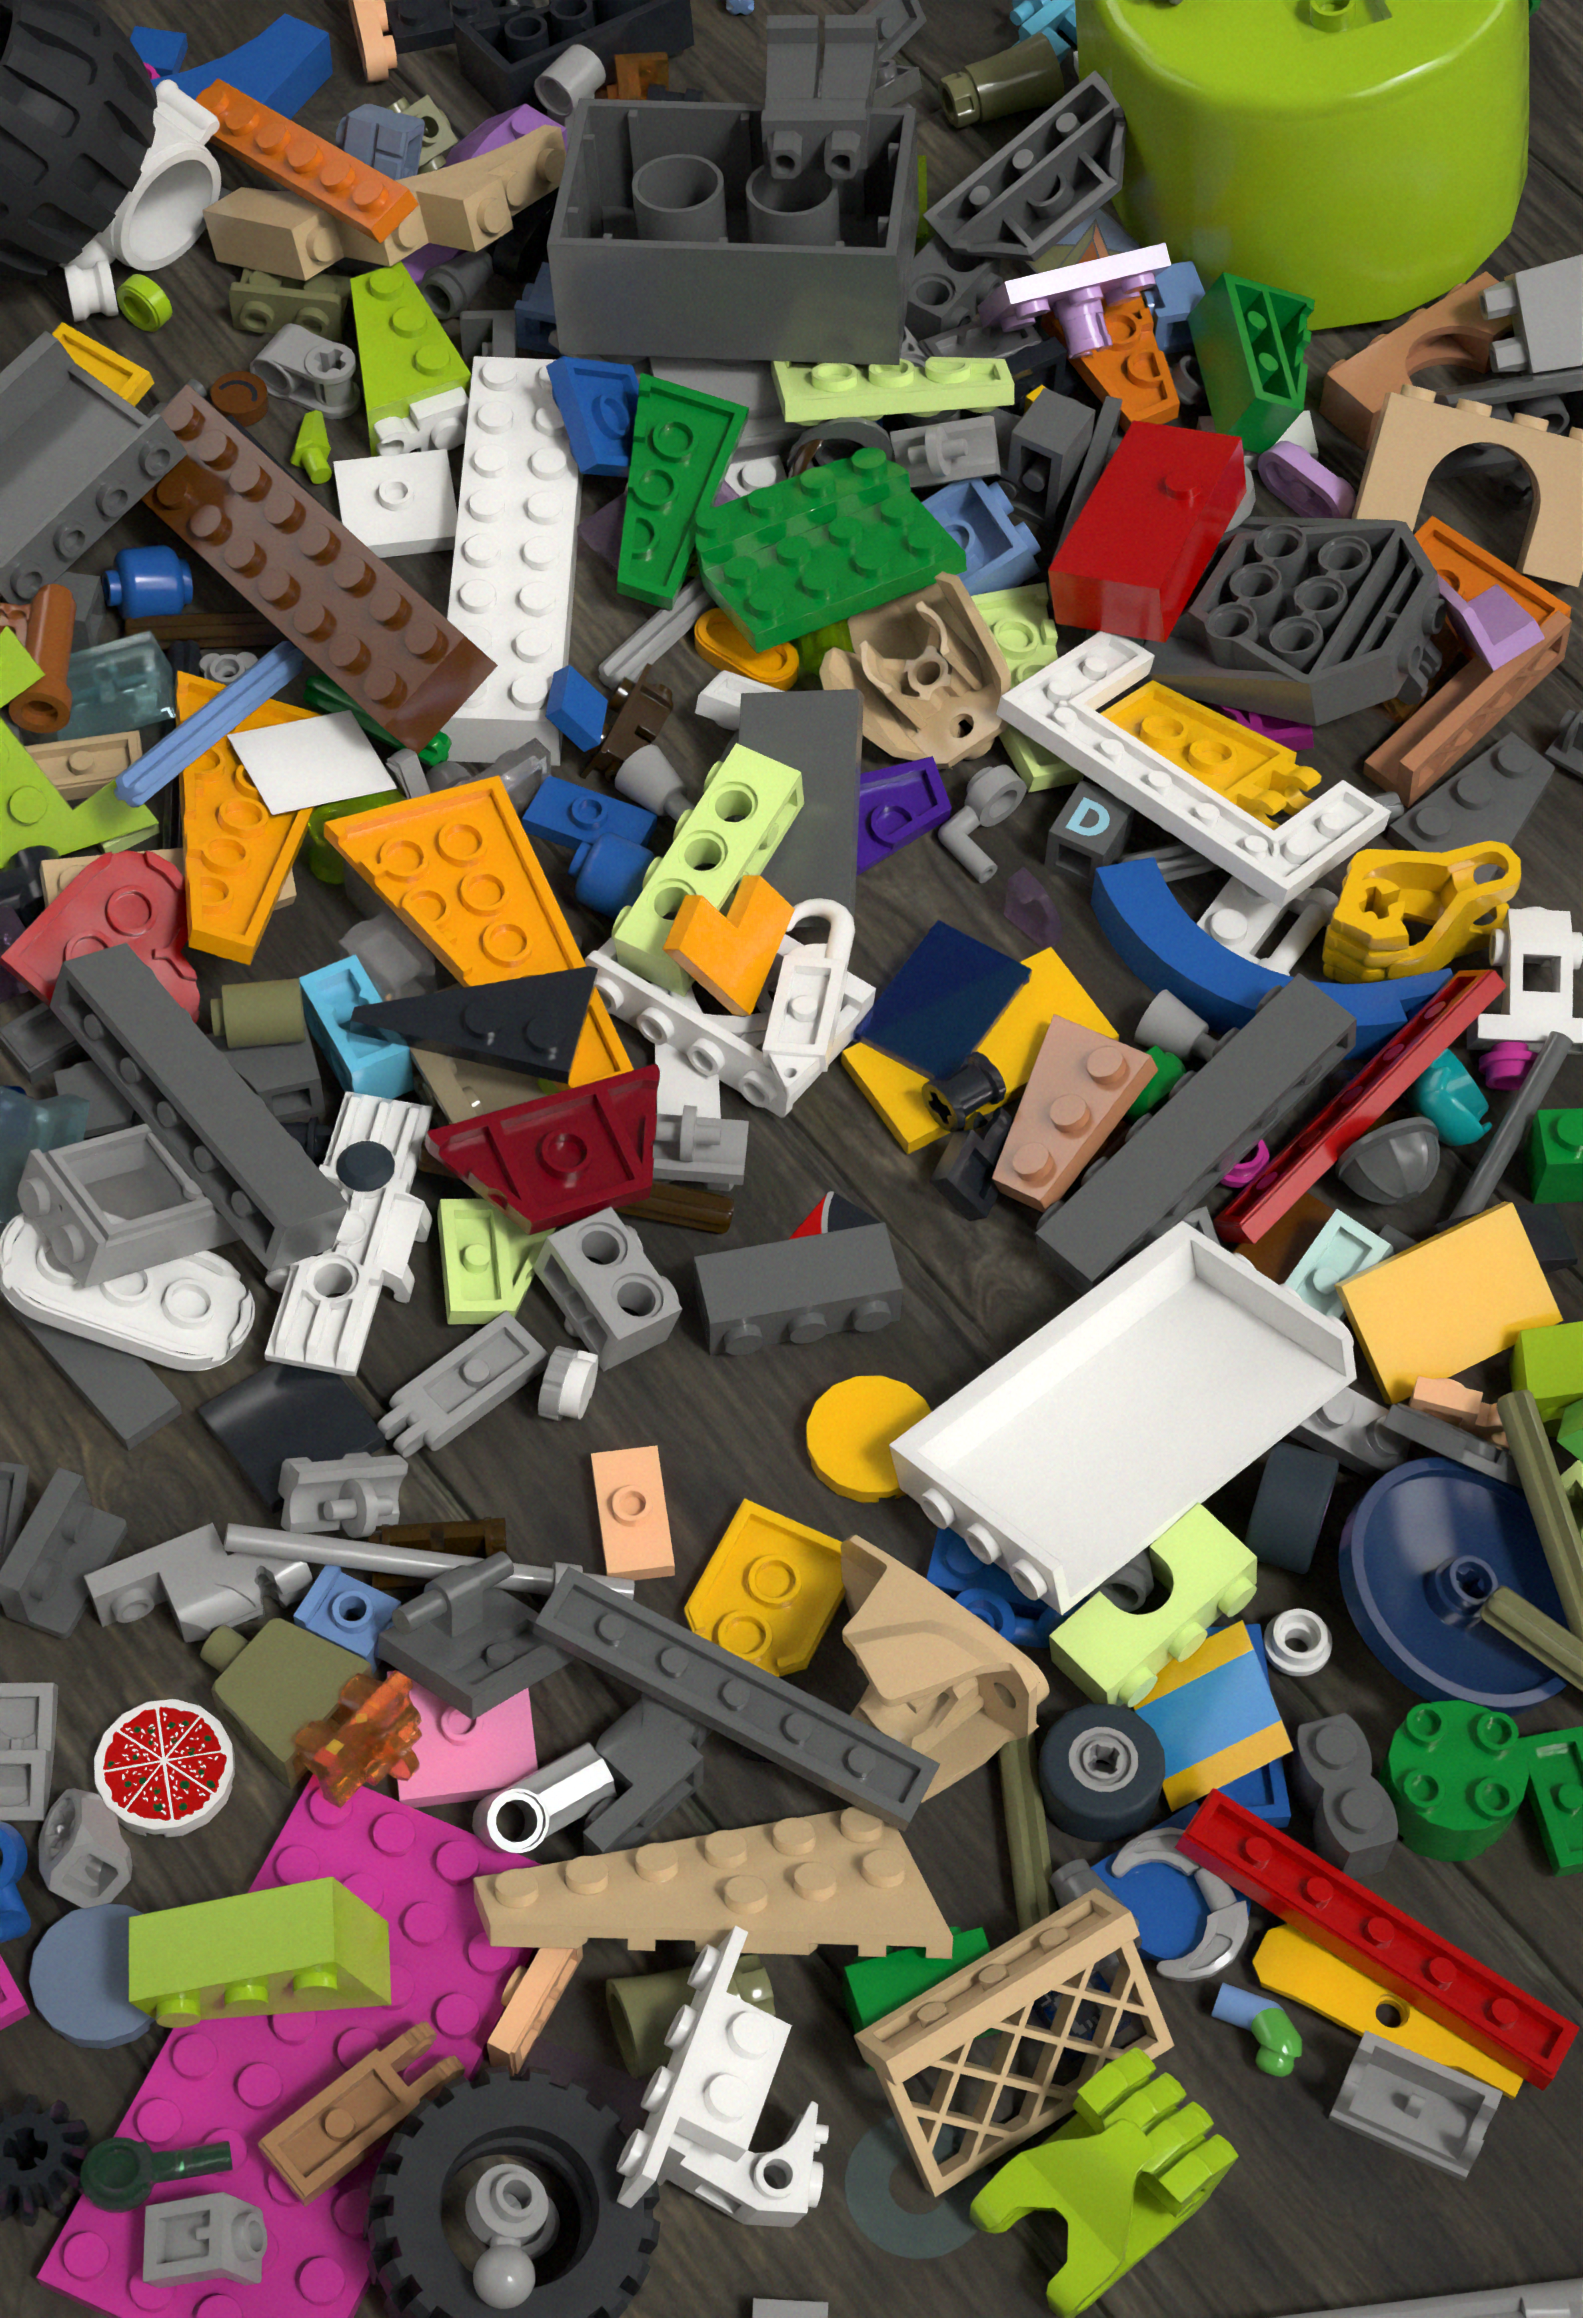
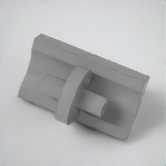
M988 415L890 432L896 463L909 472L910 489L1001 475L993 416Z
M684 1105L683 1115L656 1113V1138L653 1145L654 1181L669 1183L673 1180L696 1181L704 1184L707 1190L730 1191L734 1185H743L749 1121L697 1117V1106Z
M367 1452L346 1454L341 1460L312 1462L307 1457L285 1459L282 1463L278 1492L285 1500L281 1526L286 1531L296 1533L344 1529L348 1536L361 1538L371 1536L376 1526L398 1524L400 1515L398 1503L399 1488L403 1478L407 1475L408 1463L400 1455L371 1457Z

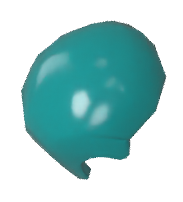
M1448 1048L1407 1088L1410 1112L1421 1113L1424 1117L1435 1123L1439 1131L1438 1140L1446 1145L1459 1146L1474 1143L1492 1128L1490 1121L1483 1125L1479 1123L1481 1117L1488 1111L1489 1105L1463 1064Z

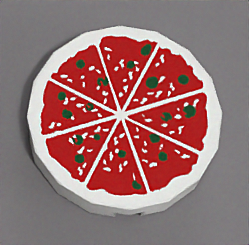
M177 1699L146 1702L122 1714L104 1733L94 1757L95 1785L104 1804L108 1809L117 1814L118 1823L128 1831L147 1836L146 1833L153 1835L164 1834L165 1838L184 1836L209 1823L227 1803L233 1787L235 1754L232 1743L221 1722L201 1706Z

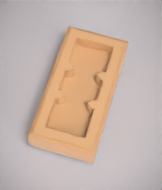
M649 1446L591 1453L606 1575L633 1579L634 1581L675 1576V1564L658 1447Z
M582 1946L579 1949L540 1948L529 1969L520 1965L514 1971L501 1998V2005L506 2007L487 2041L490 2066L499 2067L507 2065L510 2076L519 2073L583 1958Z

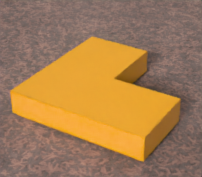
M744 875L726 917L704 896L685 895L662 950L733 1015L751 1016L795 909L760 875Z

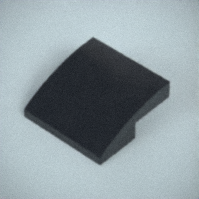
M274 1362L197 1409L204 1428L235 1461L242 1480L273 1514L284 1507L285 1500L280 1496L278 1486L282 1463L285 1459L307 1457L312 1462L341 1460L346 1454L367 1452L370 1455L387 1444L382 1432L338 1374Z

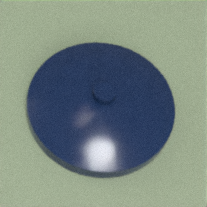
M1434 1457L1410 1461L1394 1468L1381 1477L1360 1497L1348 1515L1341 1535L1338 1561L1340 1582L1349 1613L1357 1630L1376 1658L1392 1675L1416 1694L1432 1703L1437 1701L1463 1700L1486 1707L1492 1712L1505 1713L1509 1717L1527 1713L1541 1706L1569 1684L1567 1680L1489 1625L1480 1616V1611L1488 1596L1499 1586H1507L1571 1632L1524 1489L1485 1474L1452 1458Z

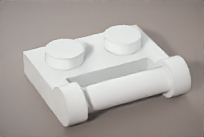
M1232 876L1197 922V925L1210 937L1246 960L1269 970L1290 976L1289 971L1322 926L1327 927L1331 924L1332 913L1339 899L1327 889L1318 887L1311 889L1308 887L1280 908ZM1288 910L1300 915L1270 958L1260 960L1254 957Z

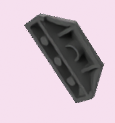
M1096 70L1093 71L923 214L926 221L954 253L1035 262L1122 189L1127 123L1124 110L1113 97L1107 82Z

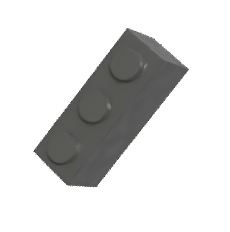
M885 1222L694 1257V1292L710 1356L722 1353L746 1355L757 1351L762 1346L787 1341L799 1344L811 1343L823 1338L826 1334L852 1329L861 1332H871L885 1327L890 1322L900 1321L903 1286Z

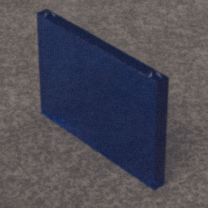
M938 920L929 929V933L863 1020L856 1025L853 1038L929 1080L938 1079L941 1081L963 1066L965 1056L977 1051L1022 988L1029 983L1032 969Z

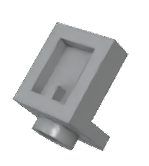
M225 2192L146 2206L143 2263L144 2283L160 2289L223 2277L245 2286L261 2282L262 2257L267 2249V2231L263 2222L261 2208Z

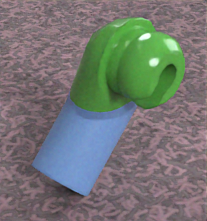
M1224 1982L1222 1983L1211 2016L1252 2031L1257 2041L1261 2043L1256 2056V2064L1259 2069L1278 2077L1289 2075L1293 2071L1295 2057L1302 2056L1303 2047L1302 2038L1283 2008L1274 2001Z

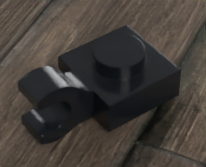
M1002 1107L995 1109L990 1121L979 1111L974 1112L966 1122L964 1130L954 1132L929 1181L968 1221L987 1218L1000 1192L992 1177L1014 1121Z

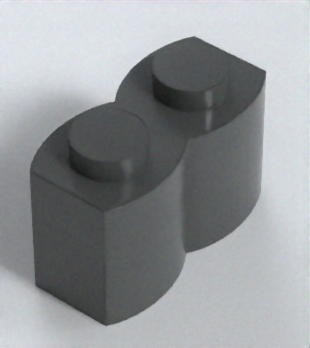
M1346 1713L1299 1725L1292 1745L1293 1751L1290 1752L1287 1761V1780L1296 1803L1313 1820L1311 1838L1315 1854L1352 1879L1383 1871L1397 1840L1398 1822L1390 1797L1381 1784L1371 1776L1372 1757L1364 1733L1358 1724Z

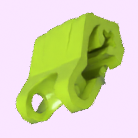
M1136 2046L1111 2063L1106 2064L1077 2090L1079 2096L1072 2106L1078 2113L1041 2145L1021 2152L1008 2162L978 2193L970 2206L969 2218L980 2230L993 2234L1007 2231L1019 2219L1033 2211H1055L1067 2220V2262L1050 2280L1046 2292L1049 2308L1059 2318H1074L1086 2310L1134 2265L1190 2218L1206 2202L1239 2157L1232 2145L1221 2135L1216 2134L1209 2140L1205 2138V2135L1214 2123L1206 2110L1193 2101L1181 2110L1177 2108L1187 2094L1175 2078L1165 2072L1154 2081L1150 2079L1156 2067L1149 2056Z

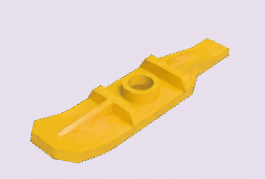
M1289 1923L1267 1931L1252 1961L1261 1987L1299 2002L1363 2037L1365 2030L1498 2089L1503 2092L1504 2096L1512 2100L1516 2097L1524 2078ZM1382 2004L1394 2006L1401 2016L1400 2025L1394 2028L1383 2025L1376 2017V2008Z

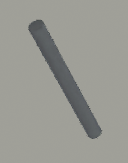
M1557 1031L1550 1032L1448 1220L1483 1211L1573 1045V1041L1568 1036Z

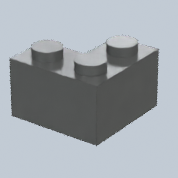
M1043 388L1023 417L1010 414L998 408L982 414V416L990 415L994 417L1001 475L981 479L987 487L995 481L999 484L1014 508V511L1011 512L1012 514L1054 532L1069 511L1091 444L1095 410L1075 399L1067 398Z

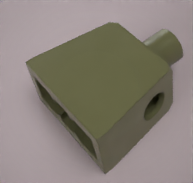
M281 1618L269 1620L251 1642L229 1626L222 1625L209 1636L200 1654L201 1659L222 1673L211 1689L217 1713L280 1782L290 1790L326 1750V1746L341 1733L376 1692L372 1667L369 1662Z

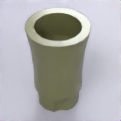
M1037 32L1015 46L989 58L964 66L960 72L941 78L938 83L944 113L949 123L956 128L965 127L975 122L983 124L1000 117L1031 109L1051 107L1065 95L1063 76L1057 56L1051 43L1041 32Z
M741 1954L726 1992L775 2017L774 1995L771 1983L758 1954ZM694 1965L650 1975L615 1978L606 1981V1999L613 2032L624 2063L634 2079H638L670 2061L674 2050L665 2046L664 2042L680 2008L684 2004L691 2006L697 1989L689 1986L687 1982Z

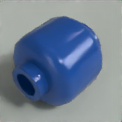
M166 545L124 548L115 555L112 570L104 571L102 575L105 602L107 606H116L119 615L125 622L126 618L129 617L140 618L161 614H181L183 606L190 605L192 602L193 585L189 564L185 558H178L175 551Z
M612 832L600 835L593 846L582 841L567 872V875L577 879L574 888L576 901L585 907L616 920L621 910L627 905L633 907L642 893L643 880L647 869L656 858L655 854L651 850Z

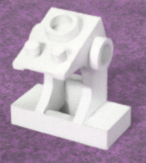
M1542 907L1508 909L1502 928L1492 929L1489 944L1490 965L1502 966L1503 982L1507 987L1503 990L1501 1015L1479 1014L1467 1027L1468 1050L1491 1051V1046L1497 1043L1522 1042L1529 1046V1051L1539 1053L1550 1032L1557 1031L1568 1036L1573 1041L1568 1054L1583 1055V1018H1572L1573 969L1579 970L1581 967L1583 936L1581 932H1572L1570 911H1552ZM1523 963H1538L1540 967H1551L1553 992L1523 991Z
M811 2101L804 2114L797 2116L780 2148L772 2152L753 2153L747 2150L737 2162L674 2131L657 2176V2183L661 2186L668 2179L742 2224L793 2227L807 2214L808 2207L816 2208L818 2205L823 2182L822 2162L813 2161V2152L819 2151L820 2144L827 2143L829 2126L816 2124L818 2104Z

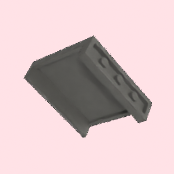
M44 331L0 373V601L17 605L31 604L32 598L42 586L52 584L188 454L161 415L156 412L149 418L76 364L60 341L48 331Z

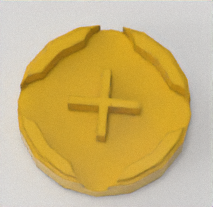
M855 1376L833 1385L815 1402L806 1425L807 1453L817 1478L837 1495L861 1503L879 1502V1498H888L896 1495V1498L906 1495L900 1489L889 1444L932 1412L926 1400L907 1384L884 1376Z

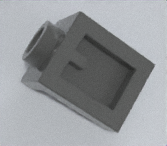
M515 310L462 311L460 313L462 352L465 358H474V356L519 358Z

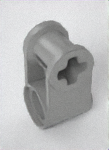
M285 324L250 363V372L259 376L265 382L268 394L276 398L288 400L311 411H322L324 418L342 419L357 411L361 404L360 389L353 382L352 377L356 370V359L352 350L343 344L315 335L300 325Z

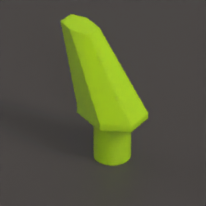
M314 410L304 415L290 461L292 464L306 469L314 484H322L327 482L332 476V470L327 462L331 447L328 442L322 411Z

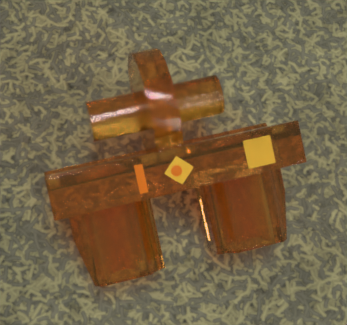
M396 1670L384 1682L365 1674L357 1673L342 1689L338 1700L342 1715L348 1718L346 1723L339 1730H336L321 1720L311 1721L296 1737L295 1746L300 1762L318 1777L326 1801L341 1808L366 1781L376 1786L387 1773L398 1780L408 1781L420 1769V1762L411 1749L422 1737V1732L417 1727L422 1722L421 1715L409 1696V1691L413 1688L411 1679Z

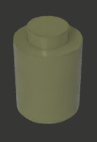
M300 978L222 985V998L211 999L214 1037L226 1036L228 1048L306 1041Z

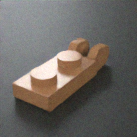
M427 2021L415 2024L414 2027L408 2029L405 2034L399 2036L381 2052L377 2048L263 2137L258 2143L261 2154L304 2207H307L388 2142L395 2132L398 2133L404 2125L408 2114L424 2098L429 2101L433 2100L439 2095L443 2085L461 2077L465 2073L466 2068L455 2055L444 2058L436 2063L410 2086H407L396 2073L406 2069L417 2058L424 2055L437 2039L436 2036L438 2034Z

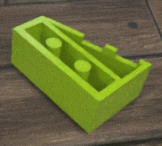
M402 261L397 262L391 267L386 266L350 279L371 457L379 455L375 445L381 442L374 430L373 425L376 422L387 417H398L401 419L409 417V404L462 386L466 395L470 398L471 373Z
M333 1876L129 1917V2002L155 2019L157 2024L170 2028L189 2027L199 2023L201 2020L392 2005L388 1921Z

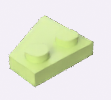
M440 1199L437 1218L447 1324H489L506 1310L515 1318L536 1273L533 1268L546 1237L553 1234L556 1227L528 1235L485 1199Z

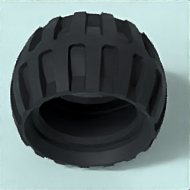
M0 0V281L14 283L16 279L28 281L40 279L47 276L49 270L62 263L68 264L83 252L82 248L98 232L103 233L116 217L114 213L123 202L127 193L132 192L142 173L140 168L147 149L151 148L156 131L153 124L154 109L158 107L156 91L150 81V76L133 44L117 23L93 0Z

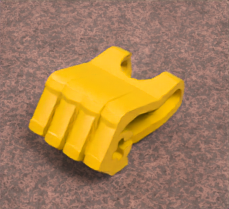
M1485 841L1443 853L1365 849L1357 852L1347 866V875L1342 881V891L1337 906L1333 910L1331 924L1326 929L1322 954L1324 975L1343 984H1363L1394 980L1439 971L1454 958L1489 947L1492 929L1502 928L1507 910L1509 909L1507 901L1515 896L1521 880L1520 858L1507 844L1495 841ZM1486 864L1497 865L1505 871V876L1502 879L1477 884L1474 881L1473 874L1478 867ZM1487 912L1494 918L1491 924L1483 926L1473 924L1474 921ZM1402 921L1419 922L1431 925L1433 928L1423 941L1414 946H1409V934Z

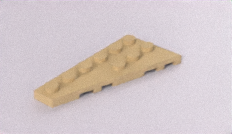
M857 1806L800 1818H786L778 1822L741 1829L721 1830L708 1835L665 1843H651L638 1848L595 1856H580L573 1860L530 1868L510 1869L503 1873L473 1878L474 1901L490 1946L579 1949L587 1942L588 1938L628 1939V1950L655 1951L656 1940L695 1941V1952H701L707 1944L717 1949L730 1931L737 1926L748 1932L741 1953L810 1955V1953L817 1949L818 1944L858 1945V1956L886 1957V1946L926 1947V1958L952 1959L953 1935L898 1828Z

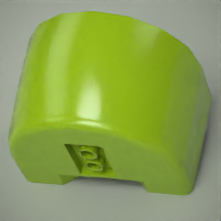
M1075 0L1078 51L1073 52L1074 68L1079 81L1082 82L1096 70L1107 82L1113 97L1123 108L1127 123L1122 189L1111 200L1125 230L1143 248L1166 243L1171 264L1193 261L1205 294L1222 272H1226L1314 299V311L1307 319V330L1313 331L1389 320L1451 291L1460 283H1465L1510 234L1528 173V0H1183L1178 5L1171 4L1169 0Z

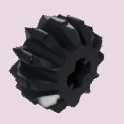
M29 2093L23 2102L22 2113L16 2115L13 2114L10 2106L6 2103H0V2221L9 2218L19 2208L20 2217L24 2225L33 2228L39 2218V2207L48 2205L51 2213L56 2218H63L64 2214H66V2207L61 2195L64 2192L74 2196H81L85 2193L88 2185L78 2172L93 2167L96 2164V2156L92 2148L82 2145L90 2135L83 2119L68 2121L70 2111L65 2102L58 2099L43 2112L37 2095ZM41 2150L44 2160L42 2161L35 2157L34 2161L37 2167L21 2171L18 2160L27 2163L28 2160L25 2156L27 2152Z

